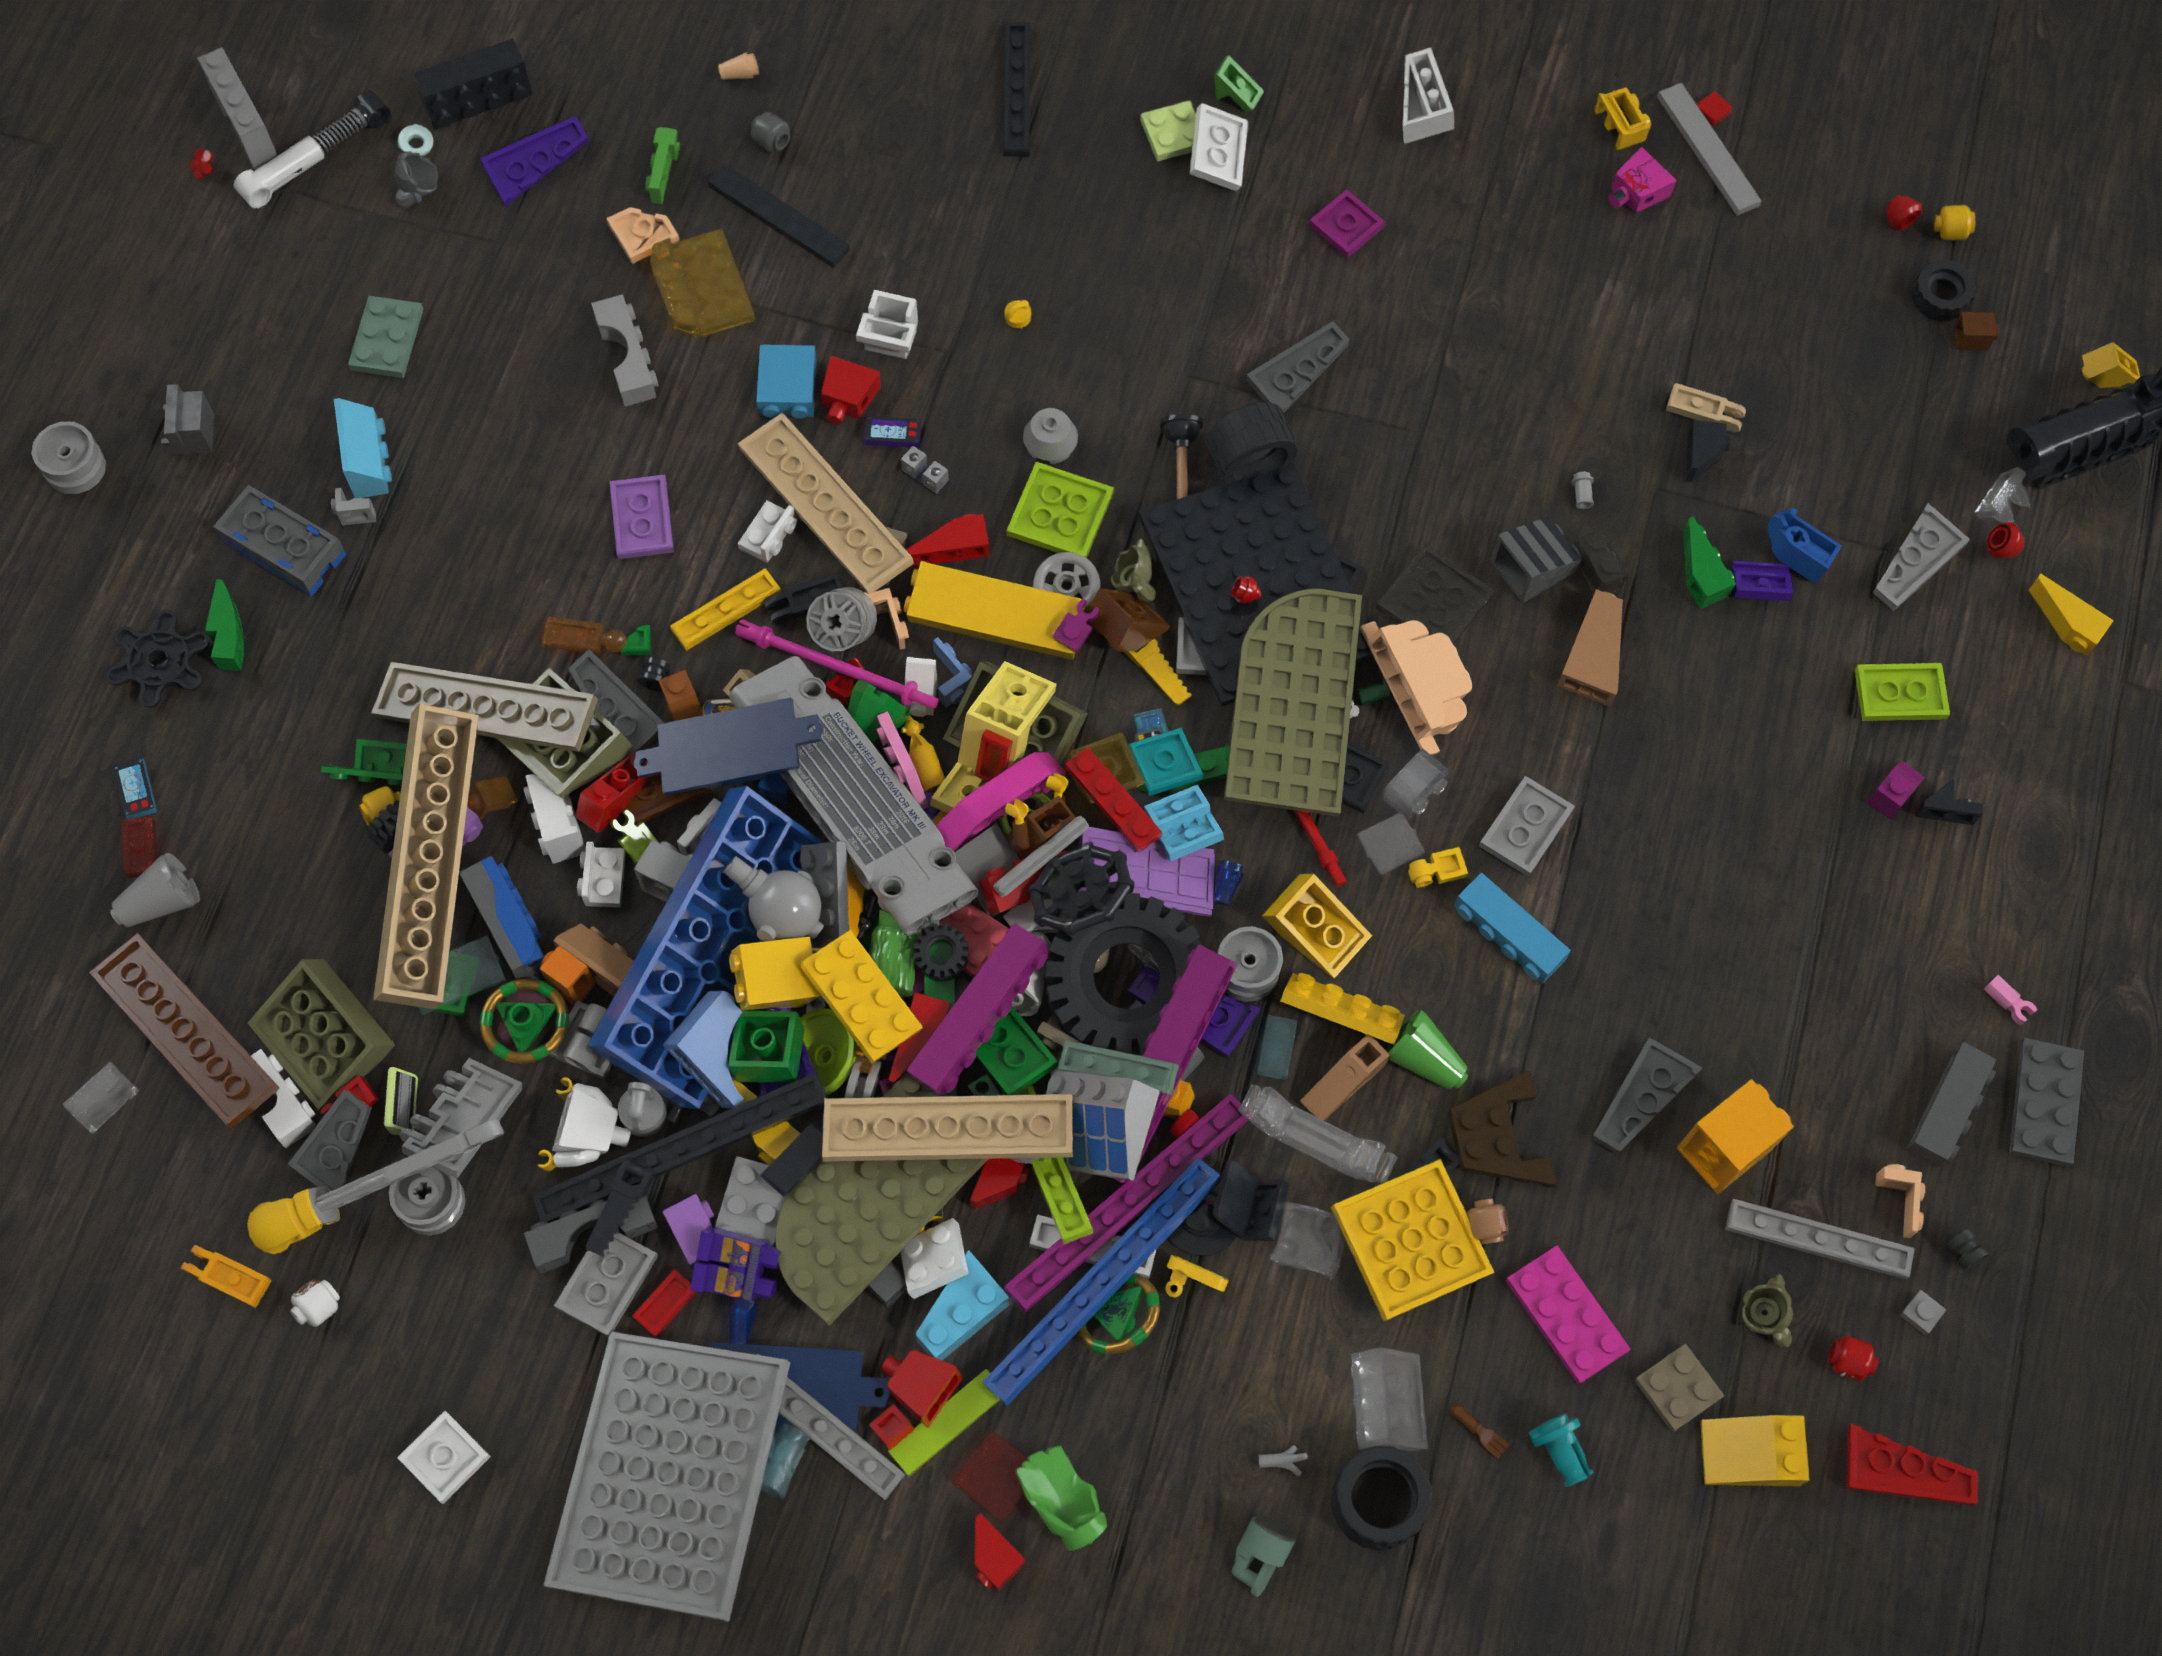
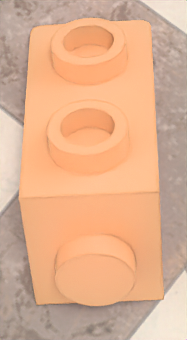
M889 588L870 594L864 592L871 598L876 608V614L889 613L899 649H905V639L909 638L905 621L900 622L897 615L901 613L898 598H892Z
M1889 1164L1876 1174L1875 1186L1906 1191L1903 1237L1911 1238L1923 1226V1213L1919 1212L1920 1201L1923 1200L1925 1194V1184L1921 1182L1922 1172L1905 1170L1906 1167L1899 1164Z

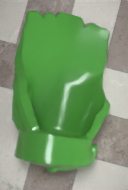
M882 909L879 910V925L873 929L868 954L901 998L912 995L915 979L916 961L914 957V944L917 941L918 935L922 934V931L907 936L891 916V913Z
M1062 1446L1048 1448L1046 1452L1043 1450L1038 1451L1027 1457V1461L1022 1464V1467L1016 1469V1474L1027 1500L1037 1510L1048 1529L1053 1534L1061 1537L1066 1550H1076L1093 1543L1106 1529L1107 1520L1104 1512H1099L1098 1500L1093 1485L1085 1482L1077 1475Z

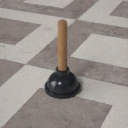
M1175 414L1160 419V428L1163 429L1166 439L1174 443V449L1176 450L1177 499L1188 496L1187 450L1190 449V443L1198 438L1200 429L1204 425L1203 419L1196 415Z

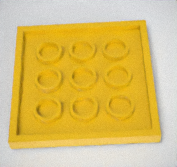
M1441 1159L1331 1206L1383 1321H1387L1494 1273L1480 1241L1473 1237L1469 1218Z

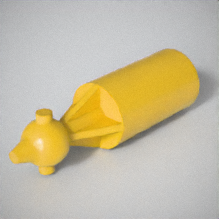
M909 716L904 727L901 728V733H906V735L911 737L909 757L916 769L923 791H929L934 794L945 780V776L933 745L929 744L919 734L921 729H924V724H920Z

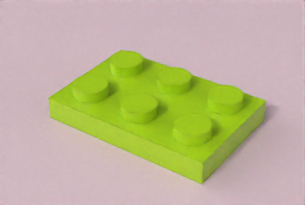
M1942 663L1857 665L1854 669L1862 721L1947 719L1950 716Z

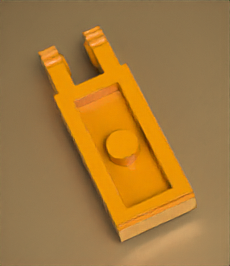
M197 1245L193 1246L191 1252L195 1256L209 1261L205 1269L202 1271L195 1265L185 1262L180 1268L199 1278L198 1280L254 1308L257 1307L272 1281L270 1278L217 1252L207 1251Z

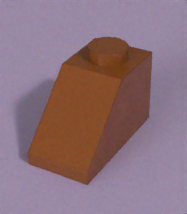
M686 670L658 680L673 721L703 716Z

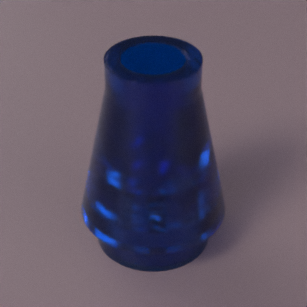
M1222 860L1220 866L1216 867L1213 902L1230 906L1231 900L1244 877L1242 865Z
M732 1298V1305L728 1306L729 1343L748 1344L749 1336L759 1312L756 1309L757 1301Z

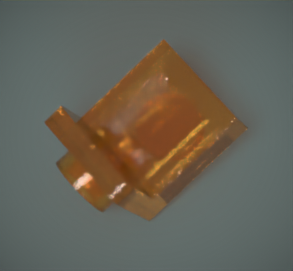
M507 776L475 782L469 792L467 805L480 820H483L488 811L513 807L518 799Z

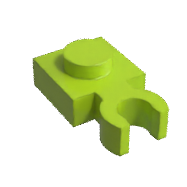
M623 809L621 812L626 818L623 825H619L615 819H611L609 822L614 830L621 831L624 834L618 839V842L634 863H638L651 840L658 841L643 822H639L635 826L633 814L629 810Z

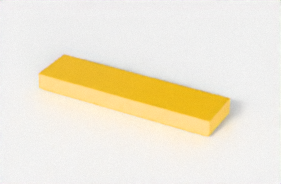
M765 568L670 625L671 631L687 651L760 607L768 597L781 593V588Z

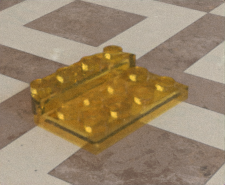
M722 228L671 243L669 237L652 246L650 261L653 276L656 279L670 323L674 329L692 333L693 337H701L755 321L754 311Z

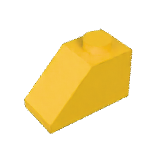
M2113 342L2082 355L2084 362L2082 373L2088 382L2091 381L2099 388L2121 387L2128 383L2133 384L2140 377L2137 361Z

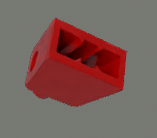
M831 356L821 394L823 407L829 409L826 416L827 420L833 424L840 425L845 415L853 418L861 417L881 387L880 371Z
M915 1350L910 1351L903 1362L892 1355L889 1356L881 1369L883 1373L891 1377L887 1384L891 1395L927 1428L930 1427L963 1379L956 1366Z

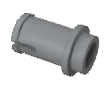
M1578 472L1574 474V478L1571 480L1572 485L1575 487L1576 506L1579 509H1588L1594 506L1591 486L1594 483V479L1590 476L1589 472Z

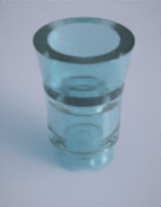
M782 1423L778 1433L773 1435L761 1491L775 1498L785 1499L792 1476L805 1452L804 1447L809 1440V1437L804 1432Z

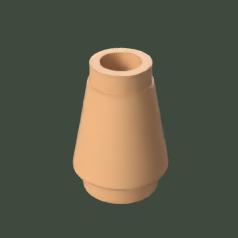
M745 52L718 65L722 80L753 78V75L759 74L754 53L747 54Z

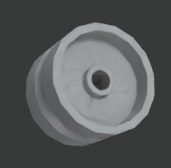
M58 422L49 425L38 434L33 442L32 456L34 463L42 472L46 481L56 491L64 494H79L88 491L99 483L105 473L106 460L104 454L96 444L92 434L83 425L75 422Z
M1253 926L1240 927L1228 933L1220 943L1218 954L1238 963V966L1225 993L1234 999L1244 1002L1258 1001L1266 997L1276 987L1283 963L1281 946L1269 932Z
M429 1167L391 1184L388 1192L390 1206L404 1225L417 1234L428 1236L443 1233L453 1227L462 1216L466 1203L464 1189L458 1179L433 1167Z

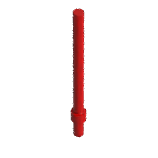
M1294 810L1319 854L1318 860L1323 869L1328 870L1337 887L1345 885L1347 880L1337 864L1339 860L1334 851L1329 850L1309 813Z

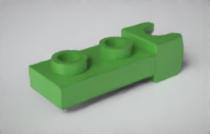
M660 127L656 129L654 146L656 154L651 156L650 166L652 174L646 178V192L650 193L651 202L654 204L663 203L672 160H677L680 142H676L678 131L672 128Z

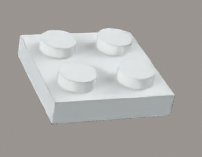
M953 1218L917 1234L900 1251L907 1291L913 1299L969 1274L959 1224Z
M444 1411L397 1458L444 1504L491 1456Z

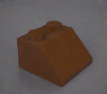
M1100 588L1086 612L1088 614L1095 607L1099 608L1097 618L1090 621L1091 627L1108 640V645L1112 649L1119 652L1123 650L1137 651L1166 632L1170 627L1146 601L1139 600L1137 594L1133 592Z

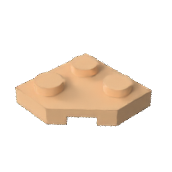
M630 207L607 218L610 229L632 264L680 242L679 235L665 215L656 213L653 216L641 213L640 209Z

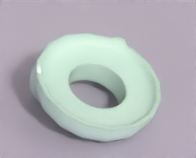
M418 124L405 127L399 134L398 146L403 152L420 153L422 157L431 151L433 137L427 128ZM412 138H420L424 144L420 148H412L408 142Z

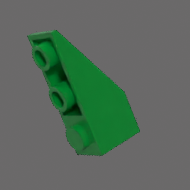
M1692 516L1689 518L1683 531L1686 587L1699 608L1702 609L1729 597L1736 583L1733 573L1726 569L1722 563L1719 551L1716 547H1712L1707 539L1705 529Z

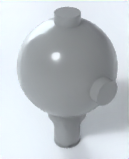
M737 856L724 869L723 873L739 884V887L743 889L742 893L749 898V916L757 930V936L762 941L801 938L807 935L814 939L824 927L819 922L821 915L820 895L812 883V877L807 872L781 870L767 874L762 869L751 868L740 858H737Z

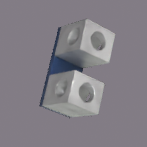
M912 446L902 457V472L935 495L949 482L948 469L936 461L928 467L926 454L916 447Z

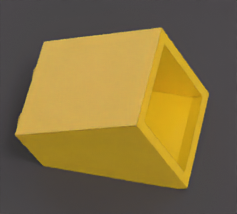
M810 936L740 944L731 951L729 964L731 971L735 972L737 983L734 986V995L736 1001L740 1002L741 1010L803 1007L820 996L819 991L800 967L802 961L813 955Z

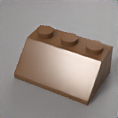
M579 924L558 935L553 940L556 948L561 946L586 964L595 984L614 997L634 962L627 956L629 953L617 943L611 945L604 940L605 936L593 926L588 929L584 925Z

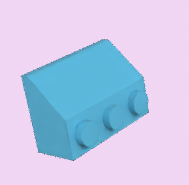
M340 398L334 399L342 469L354 497L365 498L388 494V482H392L389 465L385 466V458H389L387 444L385 441L382 442L381 435L386 434L383 418H378L372 407Z

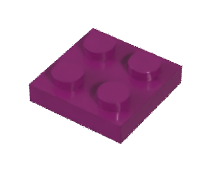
M1346 189L1310 219L1309 227L1343 256L1348 258L1383 229L1385 221Z

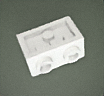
M766 500L738 542L739 549L768 563L773 555L776 556L781 550L783 539L787 533L791 534L796 527L797 519L794 507L788 505L785 510Z
M586 842V851H581L580 867L584 869L583 878H579L577 884L578 896L582 897L585 906L621 907L626 858L624 848H597L593 842Z

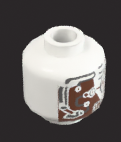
M312 1279L292 1295L291 1302L294 1308L290 1312L299 1324L303 1325L307 1322L309 1325L317 1327L337 1311V1301L340 1298L335 1289L326 1280L320 1282Z

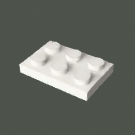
M1201 103L1196 112L1190 174L1237 191L1242 185L1248 120Z

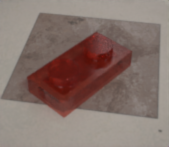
M152 816L122 820L124 873L127 878L139 877L157 860L155 820Z

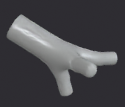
M1293 1445L1283 1453L1259 1455V1467H1281L1300 1476L1301 1470L1293 1463L1305 1460L1308 1456L1306 1453L1293 1454L1297 1451L1296 1446Z

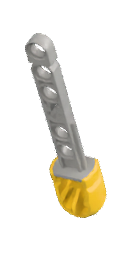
M499 1119L485 1122L333 1191H330L325 1185L303 1190L294 1194L293 1198L261 1203L249 1215L247 1223L249 1237L255 1246L263 1252L271 1254L281 1253L290 1244L320 1230L323 1224L330 1225L339 1221V1207L503 1135L504 1131Z

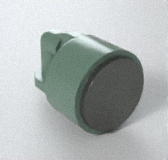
M1258 1515L1251 1519L1237 1547L1235 1564L1232 1568L1233 1575L1251 1587V1594L1258 1597L1267 1586L1275 1568L1284 1565L1296 1542L1294 1534L1283 1524L1269 1517ZM1254 1557L1264 1562L1259 1574L1249 1569Z

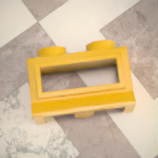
M1627 87L1608 94H1599L1595 112L1599 114L1606 110L1608 113L1605 120L1606 129L1609 131L1616 128L1619 132L1615 145L1616 149L1620 150L1645 141L1651 127V122L1647 114L1641 113L1637 96L1634 93L1630 94ZM1619 105H1621V107L1623 108L1625 114L1627 115L1629 121L1632 124L1631 126L1629 125Z

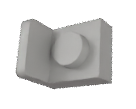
M335 488V498L331 499L333 515H338L342 526L376 522V512L370 498H353L347 501L342 488Z

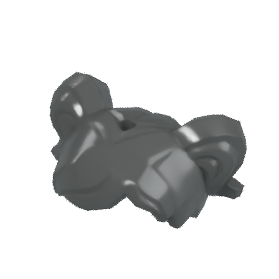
M405 151L398 156L394 169L395 181L399 187L396 193L398 205L402 209H408L417 202L420 203L422 196L432 193L437 188V168L428 158H422L420 153Z

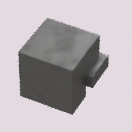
M178 384L167 385L166 405H163L165 412L164 435L166 438L161 439V444L167 455L212 452L214 412L203 392H182Z

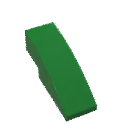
M216 579L205 629L214 643L211 658L218 669L242 671L244 636L241 619L236 604L223 580Z

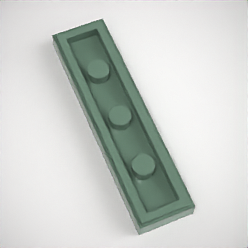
M1065 1040L1058 1070L1135 1079L1159 1090V1093L1172 1095L1179 1065Z

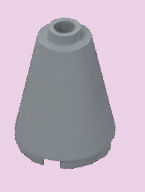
M166 853L151 864L112 902L113 909L110 910V913L117 924L131 927L193 907L200 901L197 886L192 878L187 880L183 874V871L186 870L184 865L174 855Z

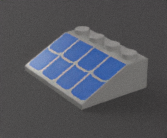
M1053 1070L1048 1082L1046 1095L1072 1094L1073 1157H1063L1068 1171L1133 1181L1160 1091L1135 1079Z

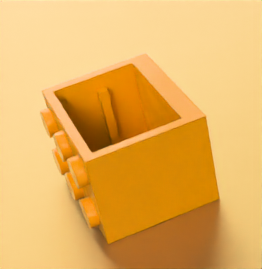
M1752 1079L1697 1122L1677 1147L1680 1153L1717 1195L1771 1152L1794 1127L1789 1115L1782 1108H1777L1769 1099L1770 1096L1766 1089L1760 1084H1756Z

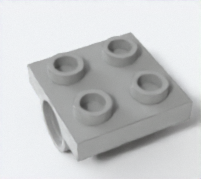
M577 1000L569 1014L567 1033L561 1044L550 1056L605 1080L612 1066L611 1062L587 1045L607 1009L597 1004L590 1003L587 1005Z

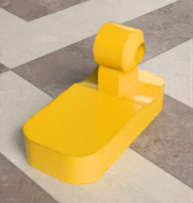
M1173 1254L1166 1266L1173 1270L1170 1277L1171 1281L1165 1287L1166 1293L1170 1297H1178L1183 1292V1285L1188 1277L1222 1292L1225 1291L1229 1279ZM1172 1285L1177 1286V1292L1171 1290Z

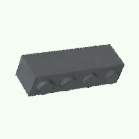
M1965 1042L1961 1043L1954 1050L1906 1151L1937 1168H1940L1947 1161L1952 1162L1960 1148L1956 1143L1960 1136L1964 1137L1971 1126L1972 1121L1968 1120L1972 1111L1976 1112L1983 1101L1984 1096L1980 1093L1983 1087H1988L1993 1080L1996 1071L1992 1070L1997 1059Z

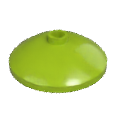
M822 1008L813 1010L811 1013L800 1017L805 1027L803 1040L813 1067L820 1076L826 1094L829 1095L837 1090L851 1073L856 1060L857 1043L833 1010Z

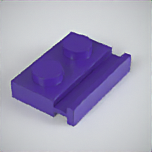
M1733 561L1731 571H1733L1736 583L1734 587L1735 598L1791 601L1793 588L1789 566L1776 563Z

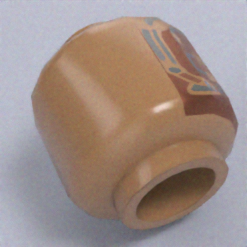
M1493 1198L1475 1201L1476 1208L1469 1209L1466 1213L1473 1237L1478 1239L1481 1245L1504 1241L1503 1236L1509 1232L1505 1207L1501 1204H1494Z

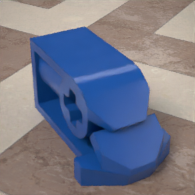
M1795 508L1774 514L1768 522V535L1771 539L1772 551L1775 557L1816 584L1827 571L1842 545L1796 516L1798 510Z

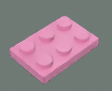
M888 711L878 715L877 718L881 727L876 729L882 744H888V747L883 749L889 763H896V766L892 767L894 773L902 783L905 782L906 785L904 786L922 809L929 807L916 769Z

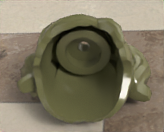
M1142 539L1138 540L1137 546L1131 545L1129 550L1119 553V558H1117L1115 564L1116 573L1112 575L1111 583L1118 591L1135 592L1139 600L1148 602L1153 601L1156 595L1155 589L1148 584L1152 576L1151 560L1153 554L1150 547L1144 546Z
M1778 1274L1776 1277L1770 1278L1767 1284L1755 1286L1745 1293L1742 1317L1744 1323L1751 1331L1772 1335L1775 1345L1789 1347L1792 1342L1791 1331L1787 1327L1793 1318L1792 1301L1790 1295L1785 1290L1784 1278L1781 1274ZM1766 1311L1768 1314L1764 1316L1762 1312Z

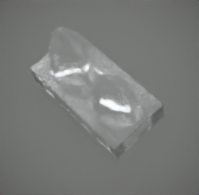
M2020 467L2002 473L1974 513L1982 520L1992 516L2000 522H2013V514L2008 500L2019 506H2030L2028 493L2021 483L2026 473Z

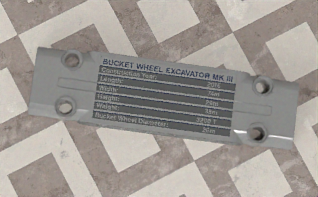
M793 656L738 684L731 690L729 699L736 708L791 697L794 703L795 719L815 714L819 716L820 723L823 725L822 741L798 746L800 768L779 772V774L830 842H846L847 865L867 890H874L878 896L879 906L884 911L891 913V916L907 936L920 932L975 899L978 889L956 862L954 851L945 846L940 831L841 702L836 698L833 700L826 692L824 682L813 676L800 657ZM812 726L809 729V732H813L815 730V726ZM937 864H946L947 866L940 867ZM887 892H896L897 894L889 895Z

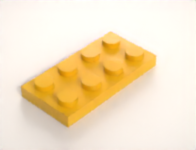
M851 930L801 962L800 967L872 1064L923 1028Z
M1304 973L1292 974L1280 1001L1394 1045L1405 1017L1395 1007L1389 1005L1379 1006L1371 1003L1372 1001L1366 996L1347 994L1337 985L1318 983L1312 976Z

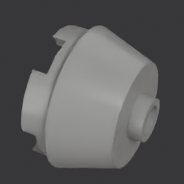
M1046 408L1037 412L1028 422L1024 429L1023 441L1029 454L1034 459L1037 457L1050 461V464H1055L1066 460L1070 456V453H1072L1077 445L1078 432L1073 422L1063 411L1055 408Z

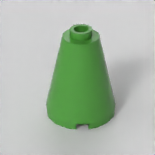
M1421 1009L1416 1011L1402 1025L1395 1045L1388 1043L1385 1048L1390 1054L1388 1060L1447 1090H1450L1452 1087L1458 1089L1468 1077L1465 1073L1468 1068L1429 1016Z

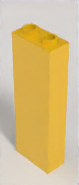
M922 561L919 570L914 569L911 578V585L914 586L912 596H907L904 605V612L907 613L909 622L1069 660L1074 659L1075 652L1053 639L1052 635L1068 612L1076 616L1077 605L1082 599ZM1086 604L1085 607L1083 608V611H1084L1085 613H1086V609H1087V604Z

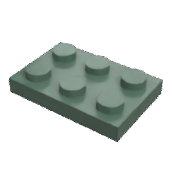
M368 296L348 363L350 370L404 378L423 313L422 304Z

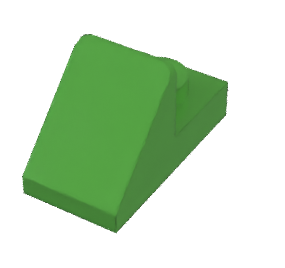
M1230 56L1225 57L1214 76L1216 99L1219 100L1229 95L1246 113L1254 109L1264 92Z

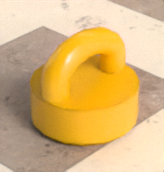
M1016 300L1006 306L1005 321L1010 327L1023 328L1030 323L1031 308L1028 301Z

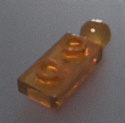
M547 616L542 644L543 647L586 652L589 649L591 652L599 654L601 645H605L612 652L621 651L627 643V638L622 631L617 629L610 630L604 634L605 627L601 623Z

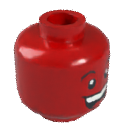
M1844 1336L1840 1341L1835 1340L1828 1356V1363L1832 1364V1370L1835 1374L1860 1382L1868 1374L1873 1375L1875 1373L1878 1357L1874 1356L1872 1344L1851 1336Z

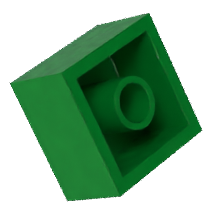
M742 1011V1014L735 1023L728 1064L737 1082L792 1083L797 1081L805 1027L797 1012Z

